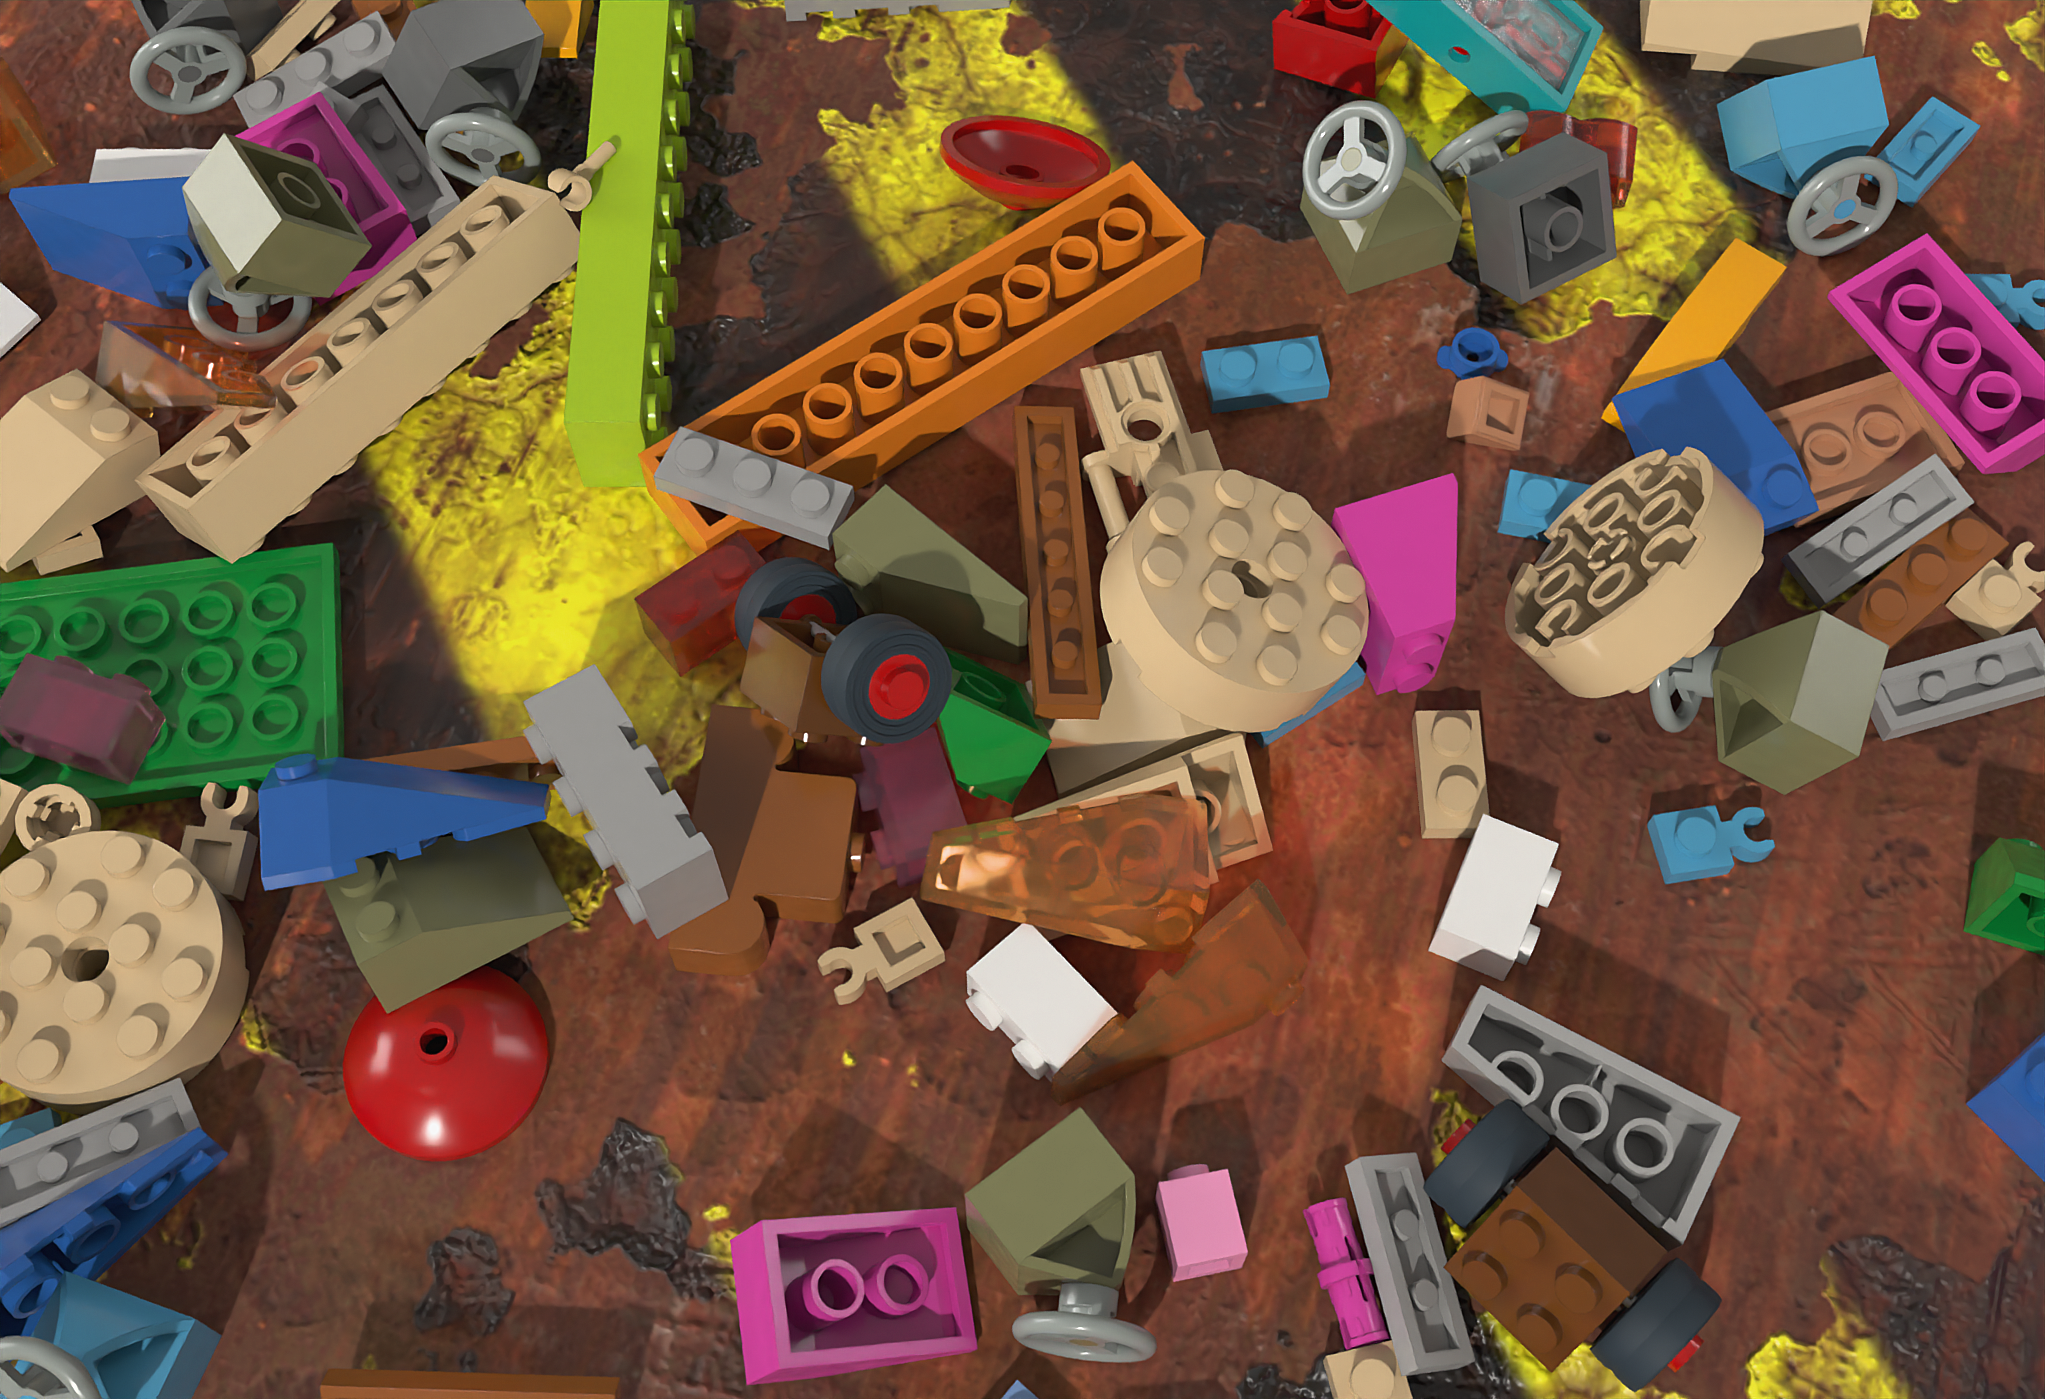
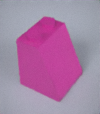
M1453 473L1341 506L1334 510L1331 528L1343 542L1354 568L1362 574L1365 580L1369 624L1367 637L1359 658L1376 695L1395 689L1399 693H1408L1428 684L1436 674L1456 619L1458 482Z

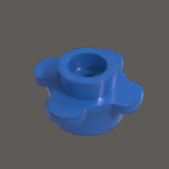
M1467 328L1460 331L1454 337L1451 346H1443L1439 349L1436 358L1441 368L1450 369L1460 378V381L1478 376L1488 377L1493 372L1504 371L1508 364V356L1504 350L1500 349L1495 336L1481 328ZM1467 357L1474 358V359H1476V360H1478V361H1476V362L1469 361V360L1467 359Z

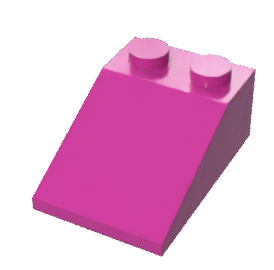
M320 91L235 136L316 163L372 245L330 298L314 297L319 306L375 276L417 240L406 209Z
M956 1207L761 1220L730 1240L747 1385L819 1378L969 1353L978 1349Z

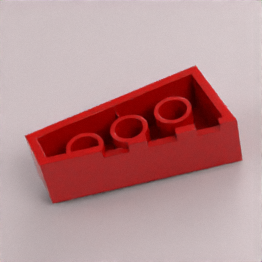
M1302 0L1291 12L1284 9L1272 21L1274 69L1376 99L1410 38L1365 0Z

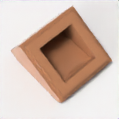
M1485 376L1458 381L1453 394L1446 432L1447 437L1466 443L1512 451L1520 450L1530 392Z

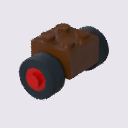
M800 557L776 559L754 572L741 589L735 606L734 620L736 632L747 651L739 691L761 707V714L779 720L789 728L788 734L793 738L811 743L827 742L828 735L846 736L850 741L861 745L881 747L885 743L894 744L912 740V738L927 730L943 711L951 691L952 669L949 657L941 643L923 628L898 615L872 614L857 620V608L849 588L838 576L821 565Z
M1506 1099L1500 1102L1477 1124L1468 1118L1441 1146L1440 1149L1447 1156L1427 1178L1423 1189L1433 1201L1443 1207L1447 1214L1463 1228H1467L1475 1223L1499 1198L1502 1202L1443 1268L1551 1373L1615 1309L1619 1313L1593 1341L1590 1351L1605 1367L1612 1370L1620 1382L1631 1391L1636 1392L1645 1387L1666 1366L1674 1373L1678 1371L1704 1343V1340L1697 1333L1719 1308L1722 1301L1719 1294L1705 1281L1699 1279L1695 1271L1677 1257L1674 1260H1670L1640 1290L1637 1286L1668 1251L1557 1147L1523 1179L1521 1174L1546 1148L1550 1138L1513 1101Z

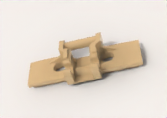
M1161 350L1080 369V376L1105 450L1085 456L1079 462V468L1082 478L1091 483L1110 539L1106 545L1107 553H1109L1130 523L1115 481L1116 477L1130 476L1135 486L1143 485L1146 496L1149 498L1156 489L1178 476L1203 470H1223L1209 430L1190 433ZM1138 420H1150L1160 427L1162 433L1153 440L1142 441L1134 438L1129 433L1128 427Z

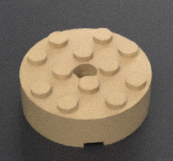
M1686 447L1681 455L1671 457L1663 449L1639 456L1615 469L1592 485L1570 504L1544 532V535L1551 543L1540 556L1535 566L1531 563H1523L1519 569L1506 603L1505 626L1512 641L1565 690L1573 695L1584 698H1600L1627 690L1630 693L1641 692L1656 679L1658 674L1683 657L1690 658L1698 655L1710 644L1714 636V628L1729 612L1750 578L1758 572L1764 562V555L1761 553L1764 540L1762 515L1758 508L1707 456L1695 448Z
M1238 470L1191 472L1178 476L1156 489L1109 551L1101 574L1100 600L1108 633L1114 645L1123 643L1132 659L1142 670L1137 678L1147 689L1173 709L1198 722L1223 730L1248 733L1266 732L1277 729L1283 722L1294 719L1302 714L1305 715L1355 663L1367 637L1369 609L1365 592V580L1362 574L1354 568L1341 539L1312 510L1304 497L1297 493L1287 492L1265 480L1246 475Z
M92 831L74 834L40 846L8 866L0 873V1079L42 1105L58 1111L79 1115H88L179 1077L183 1085L193 1079L210 1063L230 1036L240 1016L247 993L249 971L245 968V948L242 937L245 933L241 921L229 901L185 856L174 848L153 838L130 832ZM99 969L102 970L103 972L99 976H97L96 972Z

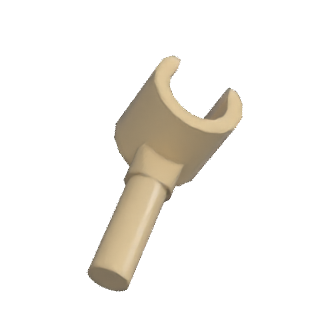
M605 141L588 159L579 164L573 171L560 168L550 173L548 176V187L555 192H562L572 183L570 193L561 199L560 206L570 211H580L589 204L592 197V188L588 181L616 153L612 143Z

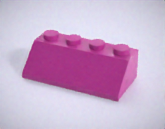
M1927 233L1829 292L1828 300L1982 474L2016 472L2045 454V361Z

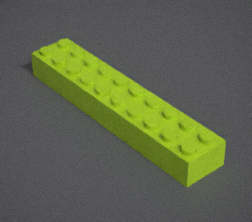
M600 0L586 159L605 141L614 145L616 153L588 181L592 188V197L589 204L582 209L564 411V425L584 487H646L638 454L668 436L667 428L660 427L661 412H670L672 406L670 376H664V362L674 361L675 336L673 326H667L668 313H676L678 309L676 277H670L671 265H679L681 262L679 229H673L674 218H682L684 215L683 185L681 182H676L677 172L686 171L687 169L685 137H679L680 126H689L690 123L688 92H682L683 82H692L693 77L692 53L690 48H685L686 39L695 38L694 6L684 5V0Z

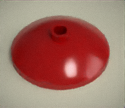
M986 115L958 120L943 130L939 145V153L955 176L981 195L1001 203L1008 209L1016 211L1053 208L1109 175L1111 169V162L1106 152L1087 137L1052 123L1016 116Z
M485 965L388 1014L375 995L359 1014L345 1047L343 1081L348 1102L359 1122L377 1141L403 1156L424 1161H451L476 1155L507 1138L523 1123L535 1107L543 1091L549 1070L550 1043L544 1020L529 994L509 976ZM439 1036L447 1038V1045L440 1053L434 1055L426 1054L427 1044L433 1038Z

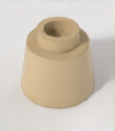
M61 784L42 785L29 792L19 804L15 816L16 834L23 846L29 851H33L57 839L74 834L99 831L101 815L96 804L77 790Z

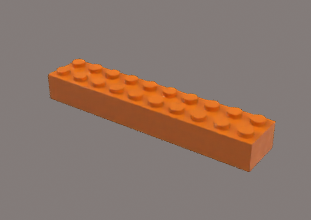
M1132 160L684 426V428L853 486L854 492L1200 280L1205 237ZM676 431L638 454L644 480L650 496L713 578H716L785 534L656 489L653 476L675 437Z

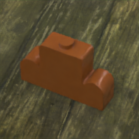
M712 704L691 821L697 833L702 831L713 848L729 900L671 931L668 950L676 971L723 976H744L757 970L766 961L770 950V936L765 917L832 924L839 923L845 916L851 872L862 873L866 853V833L857 832L860 808L855 781L847 777L798 773L799 757L795 738L788 734L789 728L779 720L764 716L760 713V709L716 704Z

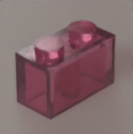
M26 653L0 699V734L13 748L128 785L133 781L166 717L149 696L151 690L142 682L124 674H114L112 679L93 674L81 662L62 655H57L52 661Z
M935 727L925 730L920 735L912 738V740L894 744L885 743L881 747L866 746L859 748L862 772L853 774L852 778L856 783L858 801L862 812L874 809L880 829L870 832L880 870L892 867L898 888H903L974 867L973 842Z

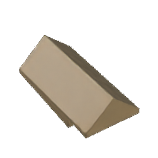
M1640 0L1642 51L1691 54V69L1791 75L1863 58L1873 0Z
M1240 732L1228 734L994 825L1000 858L1023 922L1028 920L1047 941L1219 882L1216 870L1273 851L1244 739Z

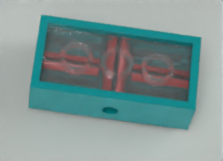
M1365 0L1497 114L1512 110H1520L1526 113L1529 124L1524 134L1567 110L1604 28L1574 0Z

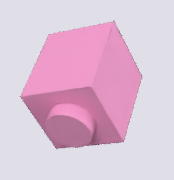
M1196 1164L1169 1172L1167 1174L1168 1181L1158 1183L1155 1204L1173 1282L1242 1268L1248 1250L1228 1169L1209 1172L1207 1165Z

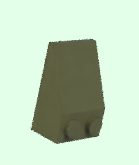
M886 484L832 533L836 557L835 568L838 572V577L847 585L853 595L858 619L872 614L898 615L932 634L945 647L1017 665L1027 657L1028 598Z
M526 826L470 841H458L453 836L439 837L432 845L422 848L421 855L403 860H398L396 853L383 851L356 859L357 873L322 881L355 961L387 1014L574 919Z

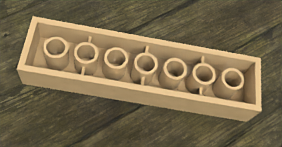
M495 175L490 177L134 480L179 533L231 564L240 557L247 556L256 551L265 541L266 534L286 516L296 514L304 509L311 501L312 494L334 475L348 470L356 462L358 453L376 437L387 434L395 429L402 421L403 414L422 397L438 391L445 384L447 375L466 358H471L481 353L489 345L490 337L507 322L527 313L533 305V300L548 286L565 279L572 273L575 263L578 261L580 232L565 208L559 205L560 200L556 193Z

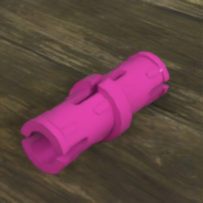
M1336 1198L1312 1205L1308 1209H1304L1303 1214L1310 1234L1313 1237L1322 1269L1317 1274L1321 1289H1328L1340 1324L1339 1327L1345 1349L1349 1351L1383 1342L1389 1339L1390 1336L1380 1313L1370 1276L1374 1274L1370 1258L1363 1257L1360 1244L1353 1229L1346 1198Z

